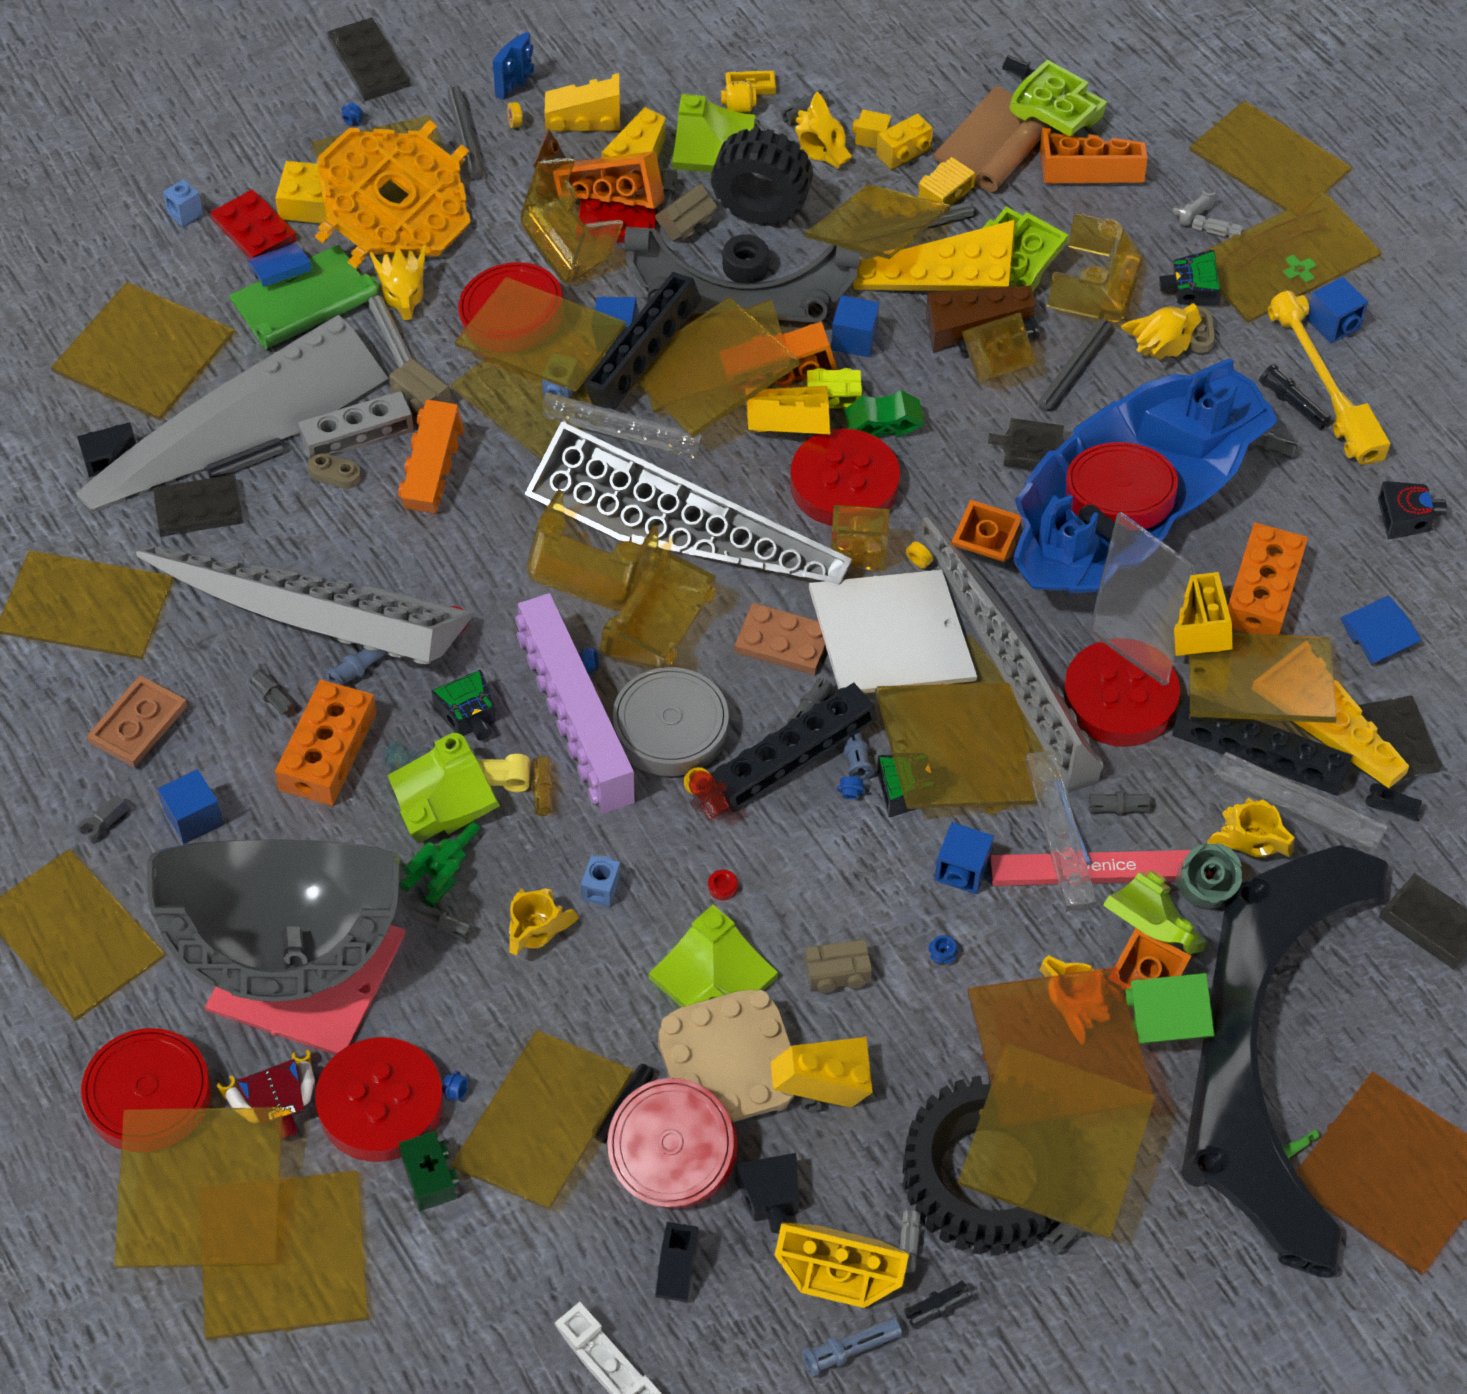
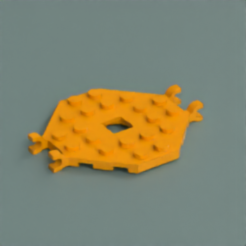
M428 120L419 131L409 130L408 133H395L394 130L374 129L373 132L360 131L359 128H348L319 155L317 160L326 220L319 225L318 229L320 231L315 235V238L323 244L336 229L352 241L357 247L352 251L351 254L353 256L349 259L348 264L355 269L361 265L369 251H372L374 255H385L386 253L394 255L395 249H400L403 255H408L409 251H412L415 256H419L423 245H426L425 256H440L470 224V216L465 205L464 185L461 183L459 174L460 166L465 162L466 159L464 157L469 153V150L461 144L450 155L431 141L433 138L432 132L437 128V125L431 120ZM389 180L409 194L399 204L388 201L379 193V190Z

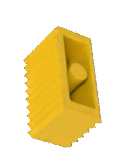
M951 157L947 162H941L930 176L925 175L920 180L918 199L924 204L926 203L927 206H930L931 209L934 208V210L951 206L974 187L976 172Z

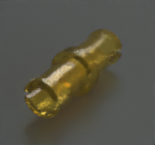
M537 756V758L534 757L532 759L534 780L531 782V790L534 792V813L538 816H548V813H553L552 791L554 790V781L551 779V758L548 756Z

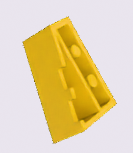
M619 73L613 74L611 79L599 82L597 79L589 80V84L576 87L573 84L546 91L545 130L620 131Z
M644 107L602 151V158L656 151L658 160L666 139V117Z
M827 386L746 390L748 430H754L755 432L779 431L830 434Z
M1219 572L1190 575L1184 595L1183 607L1180 608L1179 620L1174 628L1175 656L1233 649L1232 621Z
M867 1037L793 1045L771 1061L773 1090L848 1108H852L872 1094Z

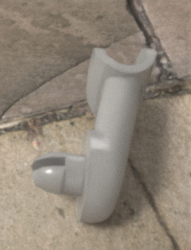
M1201 189L1200 197L1194 202L1188 203L1185 208L1175 206L1172 211L1176 216L1180 217L1179 223L1183 226H1188L1193 223L1196 214L1201 215L1205 210H1211L1215 202L1216 192L1208 194L1205 192V189Z

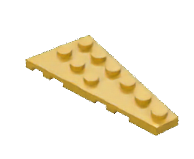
M1011 220L859 261L857 278L853 281L854 290L958 291L1010 287L1015 222Z
M1307 644L1253 685L1252 694L1327 746L1353 755L1350 762L1386 787H1392L1407 774L1409 765L1389 742L1381 739L1377 734L1378 728L1372 721H1366L1361 715L1362 709L1337 680H1332L1325 672V665L1313 658L1311 655L1312 650Z

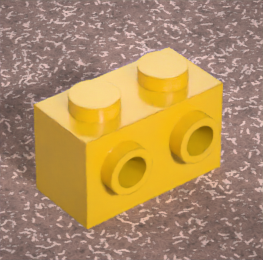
M918 113L878 133L876 156L891 170L931 150L933 127Z

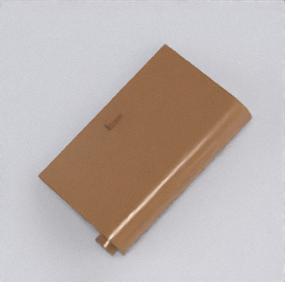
M996 85L933 154L932 158L940 163L947 162L951 157L955 158L976 172L975 185L988 192H995L1041 140L1042 127L1051 129L1052 126L1035 117H1029L1026 121L1016 117L1009 109L1013 94Z

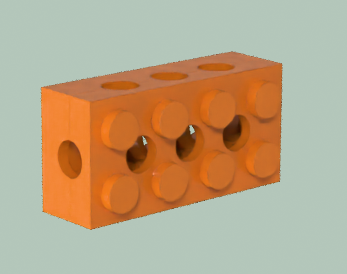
M1254 522L1228 603L1232 629L1272 641H1278L1307 544V536Z
M319 680L274 771L279 791L330 806L334 805L377 714L374 694Z

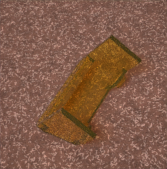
M573 157L537 162L520 215L524 231L564 283L577 281L612 255L623 225L621 220L585 224L584 226L575 214L573 207L577 200V193L568 181L575 163Z
M1075 212L1068 247L1109 256L1105 269L1098 266H1090L1082 270L1080 277L1054 271L1047 307L1111 322L1123 321L1127 317L1144 258L1119 222L1114 219Z
M558 489L538 521L527 561L528 576L536 582L613 611L625 609L659 554L658 526H652L642 545L632 541H624L616 545L612 553H608L563 536L566 530L563 491Z

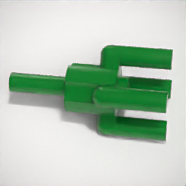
M471 822L455 840L443 839L437 846L431 842L426 843L403 867L407 876L399 883L401 889L408 892L427 872L433 879L427 885L431 892L423 900V903L433 908L455 884L453 874L459 869L460 864L466 858V854L462 849L480 831L479 826Z

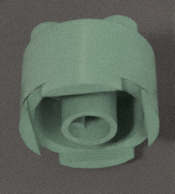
M1223 844L1198 845L1189 852L1179 865L1176 884L1183 897L1191 904L1203 909L1218 907L1227 902L1237 892L1242 883L1240 859L1233 850ZM1209 871L1214 874L1210 880L1205 877Z

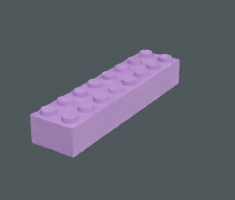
M548 593L518 603V615L515 616V621L519 630L516 633L521 649L526 648L528 652L526 654L528 665L531 671L536 670L538 674L536 676L537 684L540 691L546 692L548 696L546 702L550 713H556L558 718L556 724L561 737H567V749L571 759L576 758L578 761L577 770L581 781H587L589 785L587 791L592 805L597 804L601 814L635 803L634 771L551 594Z

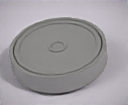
M664 667L644 672L633 678L622 688L613 706V728L629 762L651 774L681 776L686 775L693 768H704L720 754L727 740L729 713L722 692L707 677L689 669Z

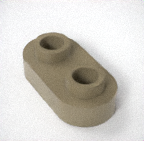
M1197 306L1202 321L1193 330L1188 347L1194 352L1205 353L1212 349L1215 339L1213 319L1208 309Z
M325 453L316 454L308 461L309 475L316 481L343 489H350L357 486L361 480L360 468L355 462Z

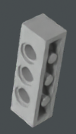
M401 391L298 422L301 441L309 459L320 453L335 456L414 431L412 414Z

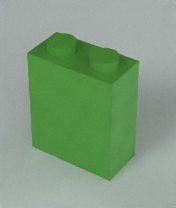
M1206 973L1133 980L1130 982V988L1125 989L1127 1007H1133L1134 1019L1129 1020L1130 1037L1137 1038V1045L1211 1038L1214 1036Z

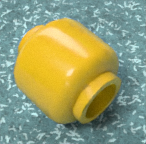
M749 81L728 82L726 90H721V105H726V108L731 111L750 113L752 107H756V87H752Z

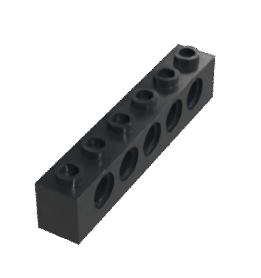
M672 272L583 382V385L592 405L612 412L617 408L702 301L694 278Z
M854 682L847 687L840 688L824 702L815 704L811 710L798 718L790 720L786 726L777 732L768 734L755 746L743 750L739 756L730 762L718 766L710 774L714 790L732 812H736L877 721L874 704Z
M1188 695L1185 696L1179 710L1172 734L1176 738L1335 796L1339 794L1353 756Z

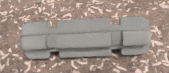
M1196 214L1193 219V229L1199 231L1206 229L1205 232L1223 237L1230 235L1229 238L1235 240L1240 239L1243 231L1242 225L1235 223L1229 225L1227 221L1211 217L1205 219L1206 216Z
M906 1210L903 1212L900 1249L909 1253L905 1273H913L916 1268L920 1214L918 1211Z

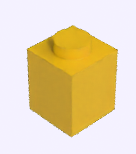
M862 109L859 119L855 118L852 127V133L856 134L855 145L877 149L878 133L891 127V115Z

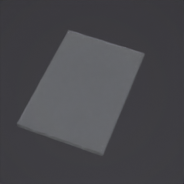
M1120 512L1117 514L1089 632L1164 686L1169 683L1175 656L1174 628L1179 620V611L1183 607L1184 595L1190 575L1193 574L1194 565L1124 513Z

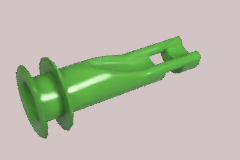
M1314 1129L1300 1140L1283 1146L1282 1148L1288 1159L1309 1145V1140L1315 1141L1318 1139L1319 1133Z

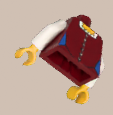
M307 1049L306 1057L299 1059L295 1056V1052H293L292 1060L237 1080V1083L233 1076H229L231 1084L228 1087H221L220 1083H217L221 1096L227 1099L237 1114L251 1124L259 1123L262 1128L275 1124L280 1140L298 1134L292 1116L304 1112V1106L311 1100L315 1082L311 1066V1054Z

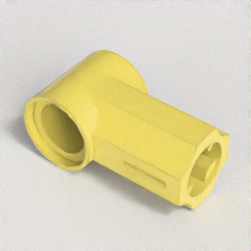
M511 754L505 760L478 759L491 786H503L511 792H523L529 788L531 760L526 755Z

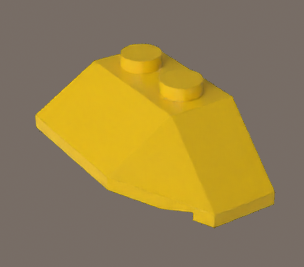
M781 1223L774 1256L781 1263L800 1293L865 1308L902 1287L909 1253L881 1240L827 1227Z

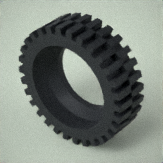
M981 1076L972 1077L971 1086L966 1087L964 1079L955 1081L954 1092L950 1090L948 1085L941 1088L938 1099L931 1095L927 1099L926 1108L921 1106L917 1111L915 1121L912 1120L909 1127L902 1172L904 1174V1190H908L907 1199L910 1206L916 1204L915 1211L919 1212L920 1220L927 1216L926 1228L933 1233L939 1227L941 1229L939 1239L946 1244L952 1236L957 1239L955 1248L964 1251L966 1243L974 1245L973 1254L982 1255L983 1246L990 1247L991 1256L1000 1255L1002 1246H1007L1008 1254H1012L1018 1251L1021 1241L1025 1249L1034 1246L1036 1236L1042 1241L1049 1234L1050 1227L1054 1230L1060 1224L1061 1216L1066 1214L1073 1195L1079 1164H1077L1079 1149L1074 1148L1076 1143L1074 1131L1068 1133L1070 1126L1068 1119L1065 1116L1058 1120L1060 1108L1055 1103L1049 1108L1046 1107L1048 1097L1040 1092L1034 1098L1031 1096L1032 1086L1025 1083L1020 1091L1015 1089L1016 1080L1007 1078L1006 1086L998 1085L999 1076H990L988 1084H982ZM979 1131L998 1132L1013 1138L1026 1149L1033 1161L1036 1182L1032 1193L1020 1206L1006 1210H986L964 1203L947 1190L942 1178V1161L950 1146L961 1137Z

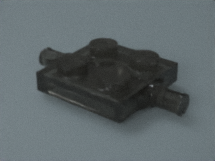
M1011 418L1006 434L989 433L988 444L1004 446V466L1034 470L1048 451L1057 450L1065 442L1063 438L1064 425Z

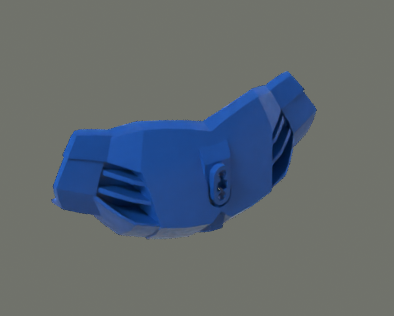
M1226 359L1190 376L1173 374L1143 383L1119 401H1113L1073 428L1074 434L1057 450H1051L1046 453L1025 480L1026 485L1015 499L1025 528L1014 554V563L1032 589L1068 591L1069 593L1097 592L1112 576L1114 571L1128 570L1139 566L1159 546L1174 521L1191 513L1210 499L1237 473L1248 445L1275 425L1277 419L1270 403L1265 401L1255 382L1235 371L1233 359ZM1127 442L1151 448L1171 462L1178 477L1177 496L1174 509L1166 519L1153 527L1127 532L1118 546L1114 547L1095 532L1098 513L1095 512L1089 524L1086 525L1071 510L1073 496L1069 494L1066 497V477L1068 467L1073 459L1086 449L1104 443Z

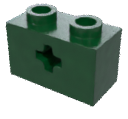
M433 1131L399 1142L401 1158L419 1211L456 1200L455 1187L460 1185L455 1169H448L445 1160L450 1159L445 1141L439 1142L436 1132Z

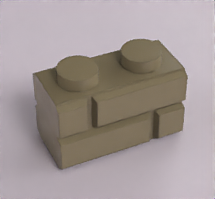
M698 184L657 213L655 218L661 227L664 228L670 240L673 241L679 237L684 240L695 232L693 229L695 225L699 224L701 227L713 219L711 213L717 210V206L712 198L708 196V192L703 185Z
M412 358L389 376L391 393L401 391L410 409L417 415L420 408L424 409L426 399L446 403L451 402L450 387Z
M865 939L805 947L804 965L810 991L818 990L820 993H829L835 990L836 987L843 986L857 989L871 981V964Z

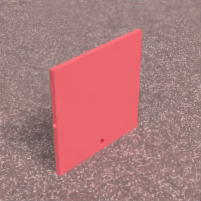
M391 925L378 949L357 972L333 988L330 987L313 994V996L290 1001H257L233 996L232 993L215 987L205 1006V1010L269 1032L273 1036L278 1035L336 1055L339 1051L352 1044L406 931Z

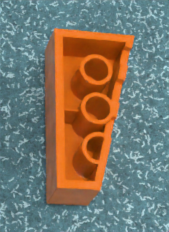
M1042 127L1040 159L1043 183H1144L1148 159L1145 142L1118 138L1104 141L1098 135L1091 134L1088 135V138L1068 136L1064 133H1051L1050 128Z
M656 151L564 162L552 169L557 195L584 199L594 198L605 202H622L633 206L635 204L643 205L647 208H656L665 202Z
M822 321L721 355L734 395L744 394L746 390L768 389L769 385L772 384L781 385L782 387L790 386L792 381L807 379V370H815L817 368L838 370Z
M426 399L424 409L420 408L418 412L417 424L419 428L418 432L412 435L411 449L413 451L411 457H407L405 462V473L407 474L405 482H401L399 485L398 497L401 498L404 509L437 514L445 489L443 475L448 476L452 468L451 453H457L459 446L457 439L458 435L462 436L464 425L458 404Z

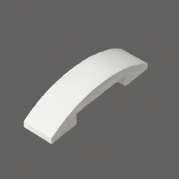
M581 1302L577 1303L555 1322V1326L572 1350L610 1394H662L646 1375L643 1377L601 1331L599 1322Z

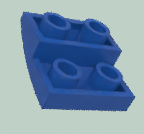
M525 32L511 40L493 59L496 98L505 100L509 91H513L515 84L523 86L527 78L532 77L535 64L532 63L534 46L531 44L530 33Z
M296 243L247 260L255 278L259 279L263 287L312 270L311 262Z
M1389 596L1383 597L1340 618L1352 642H1359L1371 665L1421 641L1405 613Z

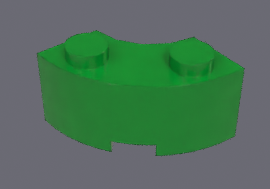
M902 390L886 397L862 395L845 409L848 429L860 430L877 438L890 434H895V438L900 437L925 425L920 400Z

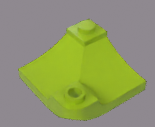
M1046 60L1019 85L1012 96L1009 109L1018 118L1026 121L1029 117H1035L1062 133L1071 136L1084 126L1091 129L1103 117L1107 101L1087 91L1089 82Z
M681 94L672 169L712 173L723 142L734 133L738 134L741 130L748 129V131H751L755 127V115L722 108L706 100V96Z
M1006 206L994 221L989 219L983 228L1014 220L1015 231L1010 287L1031 285L1034 291L1040 284L1043 272L1068 243L1069 235L1028 212L1021 215Z
M451 733L435 741V746L430 752L387 775L398 800L402 818L410 835L418 844L443 830L450 834L500 806L472 747L464 736L459 733Z
M1150 870L1149 873L1147 871L1138 872L1137 876L1120 891L1109 895L1103 904L1104 907L1156 940L1164 941L1170 945L1173 942L1182 943L1183 950L1187 954L1202 952L1209 942L1193 929L1194 925L1180 915L1168 894L1171 887L1164 883L1166 879L1155 871Z
M711 905L692 922V926L679 943L649 972V979L680 1007L738 991H764L778 978V972L746 941L735 927V922L715 905Z

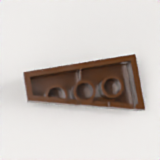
M1032 286L928 293L926 318L933 353L942 351V347L949 345L958 347L960 346L958 341L961 339L1004 328L1009 322L1016 324L1026 321L1028 317H1034L1036 304Z

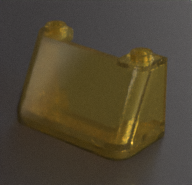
M656 546L649 558L652 560L651 567L649 566L647 570L643 571L640 583L618 616L615 615L613 619L609 618L603 627L599 653L610 658L664 668L667 664L671 666L678 654L677 647L704 604L712 602L717 588L714 587L716 575Z

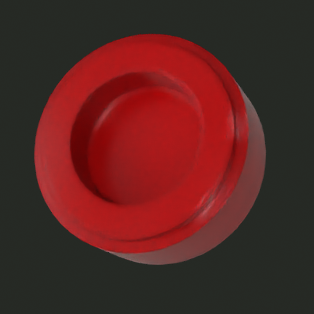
M722 869L710 875L708 891L713 898L725 901L736 895L738 879L734 873Z

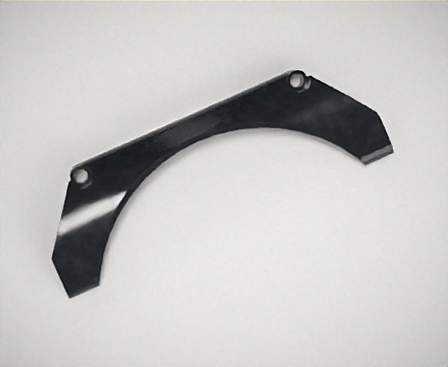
M1343 845L1297 858L1254 877L1251 881L1242 882L1237 892L1225 902L1210 995L1214 1036L1203 1038L1182 1167L1183 1178L1188 1184L1199 1187L1207 1182L1208 1185L1235 1204L1252 1221L1277 1252L1280 1263L1323 1278L1334 1277L1337 1274L1342 1235L1341 1229L1302 1182L1280 1144L1263 1097L1258 1070L1257 1035L1261 1006L1272 973L1285 951L1296 938L1309 927L1330 915L1348 908L1384 901L1388 863L1381 858Z

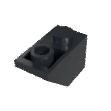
M131 422L77 436L89 477L97 476L136 444Z
M666 1222L655 1297L688 1302L699 1243L698 1226Z

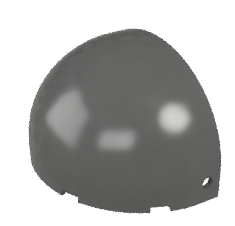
M229 840L169 847L154 852L147 860L149 907L161 932L160 935L172 954L186 969L210 986H216L230 992L233 996L251 1000L274 1002L302 999L313 996V994L330 987L333 988L357 972L378 949L391 926L398 903L400 856L392 851L372 846L315 840ZM286 926L300 927L303 934L304 953L307 957V963L301 966L291 965L288 969H283L282 931Z

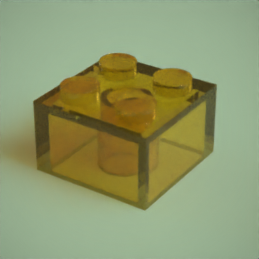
M1021 313L962 332L977 382L1036 364Z
M834 505L831 549L851 558L852 562L849 567L867 568L870 570L885 569L890 509Z

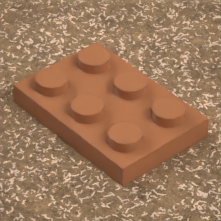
M752 603L734 645V652L815 675L826 645L819 621Z
M139 675L86 736L88 743L135 768L188 706L187 701Z

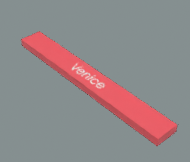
M1191 850L1088 853L1091 860L1090 865L1085 864L1081 853H1054L1053 855L1059 873L1060 884L1130 883L1137 876L1138 872L1147 871L1149 873L1150 870L1163 876L1166 879L1165 882L1176 881L1179 865ZM1052 854L990 855L992 886L1059 884ZM1209 871L1205 877L1210 880L1214 874Z

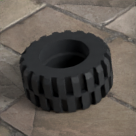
M753 128L751 131L744 129L739 131L738 134H732L723 142L711 173V186L714 189L713 192L716 198L721 199V205L725 209L729 208L731 214L736 217L739 215L747 222L755 221L760 225L765 223L776 225L780 221L784 223L800 213L813 180V167L805 150H801L796 141H790L788 136L782 133L781 135L776 134L774 130L770 129L762 131L761 128ZM752 173L764 175L773 181L761 179Z

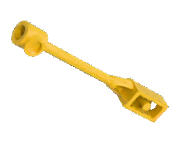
M1284 291L1277 294L1272 299L1271 306H1268L1269 318L1271 321L1279 320L1284 328L1292 327L1331 396L1336 422L1333 423V432L1337 438H1345L1344 451L1348 458L1355 457L1360 465L1384 461L1388 453L1390 441L1368 403L1354 406L1343 392H1340L1301 323L1305 316L1309 314L1307 298L1304 295L1296 297L1292 291Z

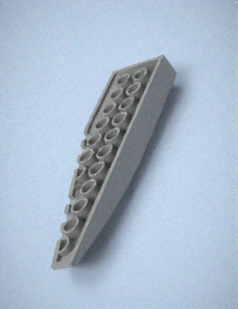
M337 315L224 383L171 418L101 471L77 491L76 496L93 513L126 501V497L138 493L142 495L150 492V488L162 483L169 485L175 483L176 478L186 474L191 477L206 471L208 464L275 438H280L281 440L290 436L297 438L300 436L298 422L349 407L388 383L389 378L355 330Z
M562 421L525 492L526 496L623 542L836 584L842 582L852 562L851 558Z
M928 517L923 518L921 536L940 570L943 571L945 579L1065 791L1068 794L1098 783L1101 770L1103 769L1102 760L1091 749L1087 733L1080 730L1074 711L1071 708L1068 709L1065 704L1062 690L1054 685L1027 637L982 575L956 546L951 544L952 541Z
M157 546L146 547L136 552L137 557L171 576L241 608L280 622L337 637L341 643H359L367 650L381 649L388 651V654L393 657L414 658V662L419 664H429L431 661L442 657L472 618V612L368 585H363L362 589L350 588V582L341 580L322 583L323 577L306 575L297 578V572L254 564L251 565V568H241L238 561L212 562V557L205 555H191L187 558V552Z

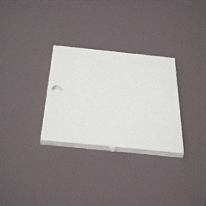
M942 570L844 579L840 584L827 581L809 583V591L838 689L847 687L853 682L863 693L976 681L977 674Z

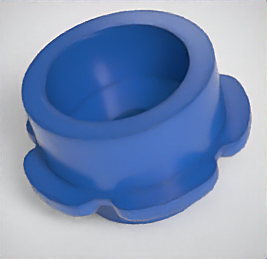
M349 102L341 107V117L348 125L361 124L360 120L364 117V113L357 104Z
M584 646L582 652L578 654L587 673L591 674V671L599 670V657L596 648Z
M842 777L840 779V786L836 787V790L841 792L842 798L849 800L859 799V795L865 792L863 780L857 777Z
M941 935L930 943L928 951L931 953L930 957L934 962L950 964L956 959L955 955L958 954V946L951 937Z
M460 1071L447 1075L442 1084V1092L445 1093L446 1099L449 1101H453V1099L461 1101L468 1089V1077L461 1075Z

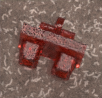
M699 771L691 776L689 788L696 797L690 804L694 810L701 807L707 820H710L723 813L729 807L722 795L727 789L723 781L715 786L714 778L706 771Z

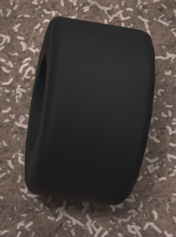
M743 234L732 237L725 243L723 248V272L729 279L739 283H755L766 276L769 269V249L764 240L754 235Z

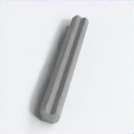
M380 295L370 297L368 301L371 311L398 366L401 368L405 362L411 359V356Z

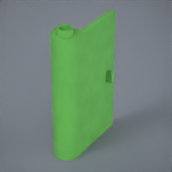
M338 244L308 258L311 262V271L264 287L258 281L230 294L229 299L263 348L268 349L368 302L370 297L378 295L377 291L380 288L377 280L366 273L360 275L357 269L348 264L349 258Z

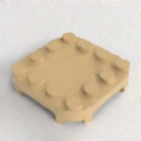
M745 990L681 1007L663 1018L658 1035L659 1053L661 1052L668 1077L689 1080L708 1089L723 1102L734 1122L774 1110L778 1113L787 1108L788 1104L795 1097L792 1094L773 1090L771 1061L791 1047L779 1010L765 991Z

